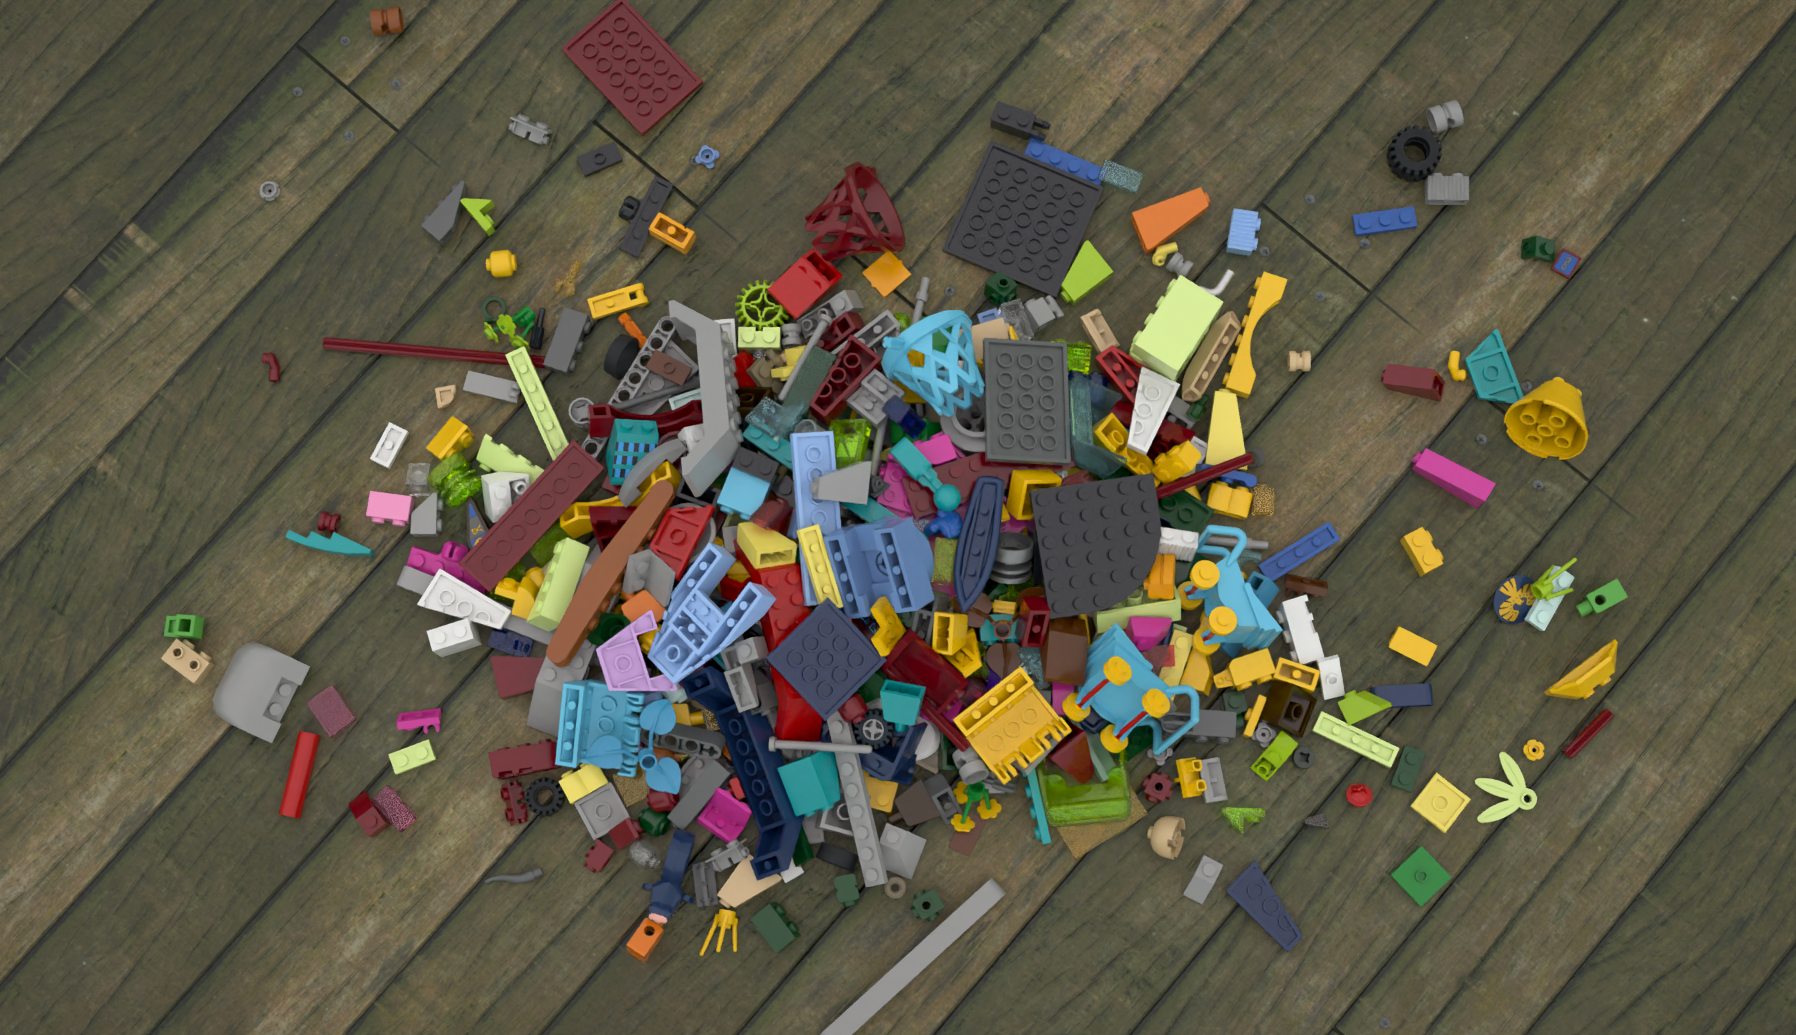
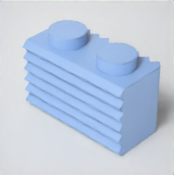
M1233 209L1226 247L1227 253L1250 256L1252 250L1256 251L1258 238H1254L1255 230L1259 231L1261 224L1258 212Z

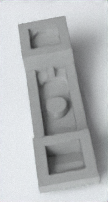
M679 438L656 447L632 468L625 478L618 496L626 508L641 494L638 486L665 459L673 463L687 450Z

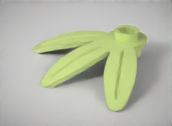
M1501 752L1499 758L1504 773L1512 786L1489 778H1478L1475 780V784L1488 793L1508 799L1493 805L1481 813L1477 818L1480 823L1502 819L1516 811L1519 807L1524 810L1532 809L1537 803L1535 792L1526 788L1520 768L1505 752ZM1525 795H1528L1530 797V801L1528 803L1524 801Z

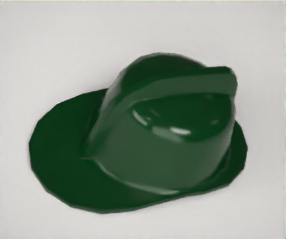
M602 613L598 619L597 627L589 633L587 640L591 644L601 646L630 625L631 622L623 615Z

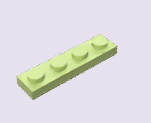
M1322 711L1312 729L1313 732L1388 768H1391L1399 751L1398 747L1352 725L1348 726L1347 723Z

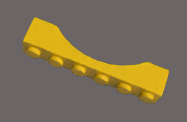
M1263 272L1261 277L1257 276L1254 289H1257L1255 297H1250L1247 306L1251 310L1249 316L1244 315L1241 327H1244L1242 335L1238 334L1235 346H1238L1236 354L1232 353L1228 365L1232 367L1230 373H1225L1222 382L1225 385L1224 389L1231 390V393L1246 399L1250 395L1256 377L1250 356V342L1253 330L1260 318L1269 309L1279 304L1287 279L1267 272Z
M669 461L661 463L638 486L641 494L629 506H639L653 485L660 480L669 481L676 493L681 481L680 472ZM618 496L601 501L576 502L572 504L560 517L561 528L573 539L593 531L590 522L589 506H624Z
M1241 572L1246 583L1249 577L1244 572ZM1205 610L1200 617V628L1208 626ZM1192 648L1186 661V668L1183 670L1180 679V685H1189L1197 693L1209 696L1213 684L1212 677L1215 676L1210 655H1201Z

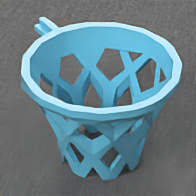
M945 310L913 324L897 338L888 336L883 338L885 342L882 345L887 350L884 353L881 365L888 380H898L926 400L940 416L942 414L947 417L953 416L955 414L954 405L963 410L968 409L972 406V393L979 398L984 393L983 387L985 384L979 372L973 348L972 321L964 311ZM953 326L951 334L947 330H945L946 328ZM960 326H962L963 332L959 337ZM938 331L949 340L945 353L932 349V334ZM913 349L925 354L924 366H911L907 353ZM958 356L964 359L962 369L958 366ZM943 367H946V368H947L946 371H943V370H940V369L943 368ZM958 386L964 388V401L954 396V393L958 391Z

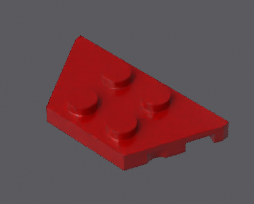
M706 505V507L702 508L692 506L683 509H667L649 545L654 554L675 571V579L677 581H680L715 510L712 505Z

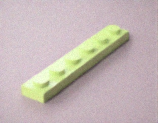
M523 346L506 354V358L554 461L569 445V442L527 349Z

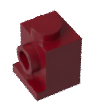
M596 838L594 841L597 844L596 847L592 846L585 855L587 860L584 867L593 873L596 870L602 873L616 851Z

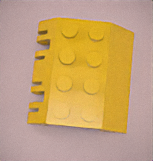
M1021 666L953 719L963 736L971 743V746L1003 785L1011 780L1006 771L1013 777L1018 775L1016 769L1010 765L1016 760L1025 769L1028 767V764L1023 759L1024 757L1031 764L1045 753L1040 744L1047 750L1052 748L1050 742L1044 738L1050 733L1059 742L1062 738L1057 731L1064 737L1072 732L1063 718L1056 714L1036 689L1034 682Z

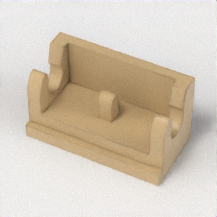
M1095 309L1080 317L1079 322L1098 355L1111 345L1116 348L1120 346L1099 309Z

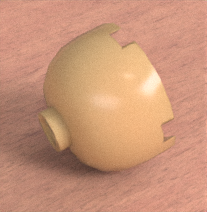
M1164 816L1159 818L1154 823V826L1149 827L1148 839H1150L1154 852L1159 856L1174 860V857H1178L1184 841V837H1181V830H1185V820L1183 818Z

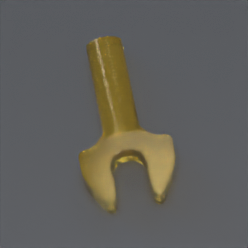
M574 260L566 278L557 279L555 283L557 294L560 293L563 286H568L565 294L567 298L575 294L577 289L573 284V280L582 262Z

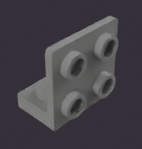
M650 549L629 555L622 590L626 594L645 589L662 606L666 607L669 605L676 573Z

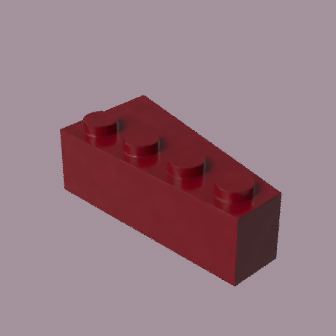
M850 334L844 349H841L838 359L831 366L828 376L821 383L809 404L812 416L826 427L848 406L846 400L861 387L860 382L874 369L879 372L883 370L881 365L882 358L852 334Z
M1118 400L1108 415L1113 413L1120 423L1130 430L1134 406ZM1163 419L1146 455L1154 461L1158 455L1171 450L1174 446L1180 445L1187 440L1191 442L1196 432Z

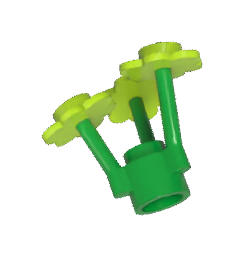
M524 306L512 317L500 314L499 319L496 321V327L492 328L487 322L484 323L485 329L483 331L485 337L489 340L493 339L498 343V337L495 332L501 330L504 334L510 335L509 341L514 348L519 349L525 346L529 350V343L524 341V338L535 325L532 321L536 318V315L528 306ZM514 322L519 327H526L521 336H514V329H516Z

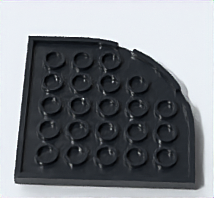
M1153 473L1028 491L1044 598L1051 610L1049 619L1092 613L1110 608L1130 596L1146 579L1155 562L1161 536L1160 513Z

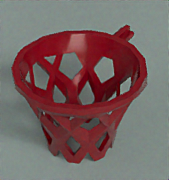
M860 162L843 168L846 172L845 177L818 207L805 216L807 220L805 224L806 231L818 232L811 243L816 250H827L822 255V258L827 262H834L839 259L866 253H899L905 247L903 226L888 193L877 178L876 168L866 167ZM860 188H863L866 192L863 201L858 193ZM868 213H880L883 220L877 227ZM851 215L848 223L839 221L838 217ZM885 225L889 233L881 231ZM838 235L833 242H821L824 236ZM851 237L863 238L858 243L850 241Z

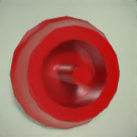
M1360 783L1350 785L1346 791L1347 800L1352 806L1357 808L1368 805L1373 797L1370 788Z

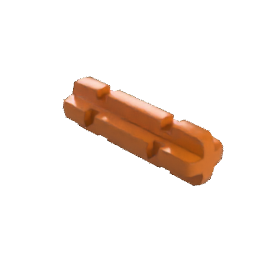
M623 313L618 317L619 322L622 326H625V330L631 337L639 340V348L642 349L647 338L643 336V333L634 321H631V317L627 313Z

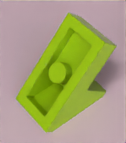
M469 198L460 200L463 207L487 235H492L495 232L492 226L494 222L486 213L494 208L493 201Z

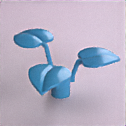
M668 699L653 701L642 710L639 722L643 729L650 730L649 746L642 749L638 756L626 749H621V741L613 735L598 737L585 753V759L589 763L605 769L621 765L623 762L621 753H624L633 758L635 762H639L642 769L647 770L645 779L652 789L672 794H678L681 772L678 763L670 757H662L657 763L653 751V733L655 732L659 735L667 734L674 728L676 723V714Z

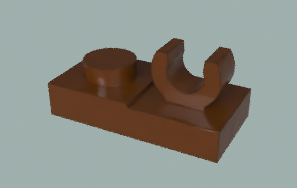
M1291 574L1285 575L1284 587L1286 588V597L1289 596V592L1292 590L1297 592L1296 598L1301 596V591L1308 593L1312 597H1326L1328 591L1327 581Z

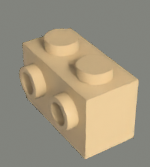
M176 638L161 659L191 682L200 686L215 666L210 662L212 658L203 651L200 653L195 651V645L187 639L181 641Z

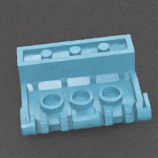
M592 679L564 682L555 765L576 768L579 763L591 764L585 759V753L592 743L602 735H613L621 741V749H626L631 753L638 752L641 733L640 716L633 713V711L642 712L643 705L641 704L644 703L645 694L641 691H609L606 682ZM621 753L623 762L618 767H615L620 769L618 775L635 777L637 762L628 755Z

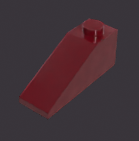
M845 311L832 322L831 326L825 328L814 348L816 362L847 341L850 334L854 335L865 327L858 313Z

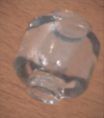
M648 839L635 841L629 849V859L642 871L655 869L661 861L660 849Z

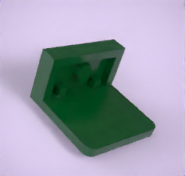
M1108 722V723L1098 732L1099 735H1100L1101 731H1102L1104 728H1106L1108 725H1111V724H1113V723ZM1136 726L1127 736V747L1119 753H1113L1122 766L1153 744V729L1151 726Z

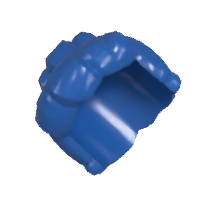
M938 509V517L924 527L923 532L927 537L942 533L950 542H954V539H959L963 520L955 510L945 512Z

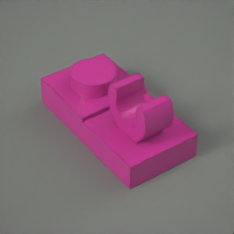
M441 708L399 713L396 722L398 730L410 731L419 726H424V732L428 733V726L433 725L436 728V732H439L442 711Z

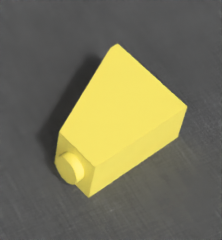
M760 521L738 523L737 543L755 569L795 563L797 544Z

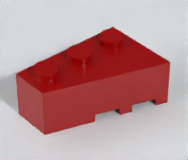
M1111 345L1095 358L1094 364L1125 402L1134 406L1140 371L1144 366Z

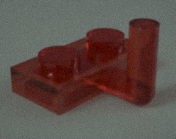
M1174 645L1154 646L1150 651H1139L1153 665V669L1150 671L1158 676V667L1175 666Z

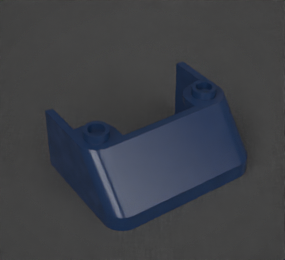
M851 722L852 728H853V732H854V730H856V727H854V726H855L854 723ZM923 722L910 726L907 735L899 738L894 747L887 743L878 749L872 748V753L870 754L858 753L862 769L882 781L894 778L914 755L928 724ZM828 723L821 736L823 743H832ZM854 732L856 744L861 745L862 742L857 740L858 736Z

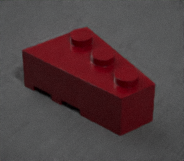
M589 506L590 522L601 553L638 506H628L627 508L625 506Z
M544 739L538 741L539 744L535 745L525 743L518 745L517 748L510 749L505 747L497 749V751L488 752L492 777L500 781L562 768L561 765H555L557 742H552L551 739Z

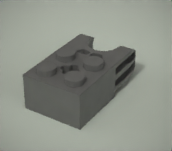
M1199 709V722L1180 738H1190L1195 743H1206L1208 740H1215L1214 744L1227 745L1236 735L1237 712ZM1191 712L1166 713L1161 721H1159L1162 735L1170 737L1191 719Z

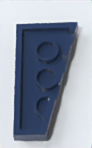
M1254 860L1225 892L1286 952H1289L1303 936L1272 889L1266 876H1264L1259 868L1258 863Z

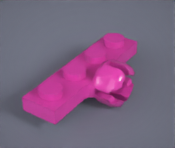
M448 541L444 543L440 554L417 546L411 548L406 566L435 576L438 570L441 569L478 592L484 594L487 592L481 584L458 565L468 553V548L463 544L459 547L457 542Z

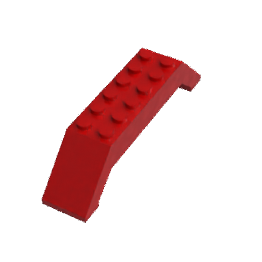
M734 539L733 543L737 561L740 560L750 575L752 583L764 586L776 598L766 614L760 619L768 652L770 653L810 614L808 606H804L800 567L795 561V563L755 569L737 543V539ZM770 664L778 699L776 727H774L777 740L805 742L819 740L822 718Z

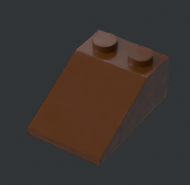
M1071 617L1049 619L1043 647H1039L1045 681L1081 687L1085 685L1088 646L1085 620Z

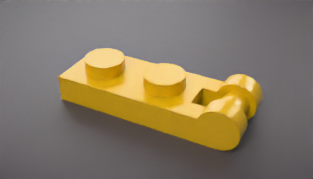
M643 283L634 284L587 299L593 319H600L649 304L648 298L643 292L645 290ZM635 293L637 298L631 300L630 294Z

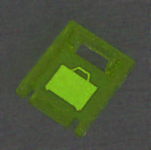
M868 419L831 420L829 431H833L836 469L864 461L872 422ZM844 428H853L858 432L843 434Z

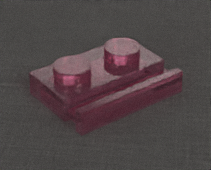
M333 685L307 702V705L331 738L357 720Z

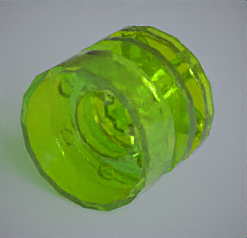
M462 453L454 454L445 459L427 477V481L435 491L443 490L440 497L442 500H446L445 503L449 508L456 507L467 501V497L473 496L482 486L481 477L477 476L476 470L467 471L470 463Z

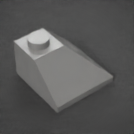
M886 823L879 841L885 869L911 880L926 839Z

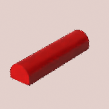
M303 731L298 732L279 810L280 815L301 819L320 735Z

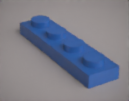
M1033 138L1030 139L1024 153L1027 156L1098 185L1101 184L1106 173V169Z
M1327 522L1257 567L1262 575L1270 578L1273 582L1333 545L1340 538L1331 524Z

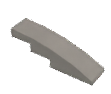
M740 635L730 645L720 651L727 668L724 675L739 713L759 706L751 663L740 664L734 643L744 640L743 635Z

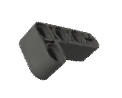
M675 723L674 728L667 734L659 735L655 732L653 733L654 747L710 760L720 757L726 743V739L721 733L680 723ZM641 727L640 739L644 744L649 745L650 730Z

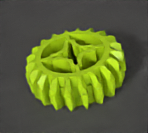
M759 280L755 281V287L749 283L748 291L742 288L741 291L744 296H737L740 302L735 303V307L739 309L735 313L736 316H741L738 321L739 323H744L743 327H756L758 331H763V327L784 325L782 319H789V316L785 314L788 312L781 305H775V303L768 301L767 295L770 293L767 289L770 286H768L767 280L763 281V285H760ZM757 294H760V298L758 300L751 301L750 303H748L752 297H754ZM765 301L766 308H764L763 314H761L760 308ZM746 310L757 313L758 322L751 319ZM778 312L772 320L766 322L768 315Z

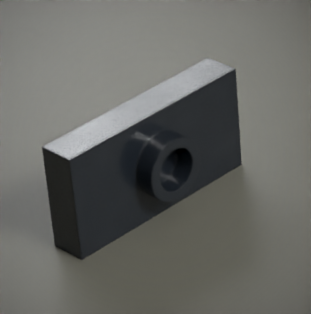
M615 142L577 157L585 177L623 162Z

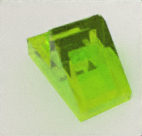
M1220 808V814L1242 835L1243 818H1246V822H1259V818L1265 817V809Z

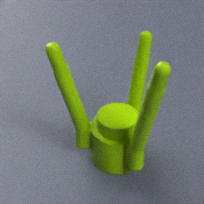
M1573 558L1547 578L1555 566L1552 565L1538 581L1532 584L1531 591L1533 595L1539 600L1545 599V601H1549L1552 598L1573 592V589L1569 588L1552 593L1554 585L1551 581L1574 564L1577 559Z

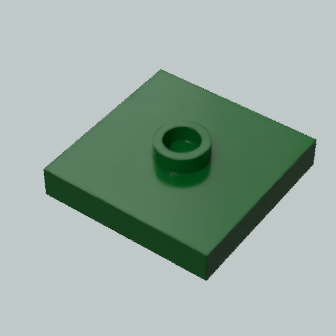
M1422 846L1415 850L1390 875L1419 907H1422L1452 878Z

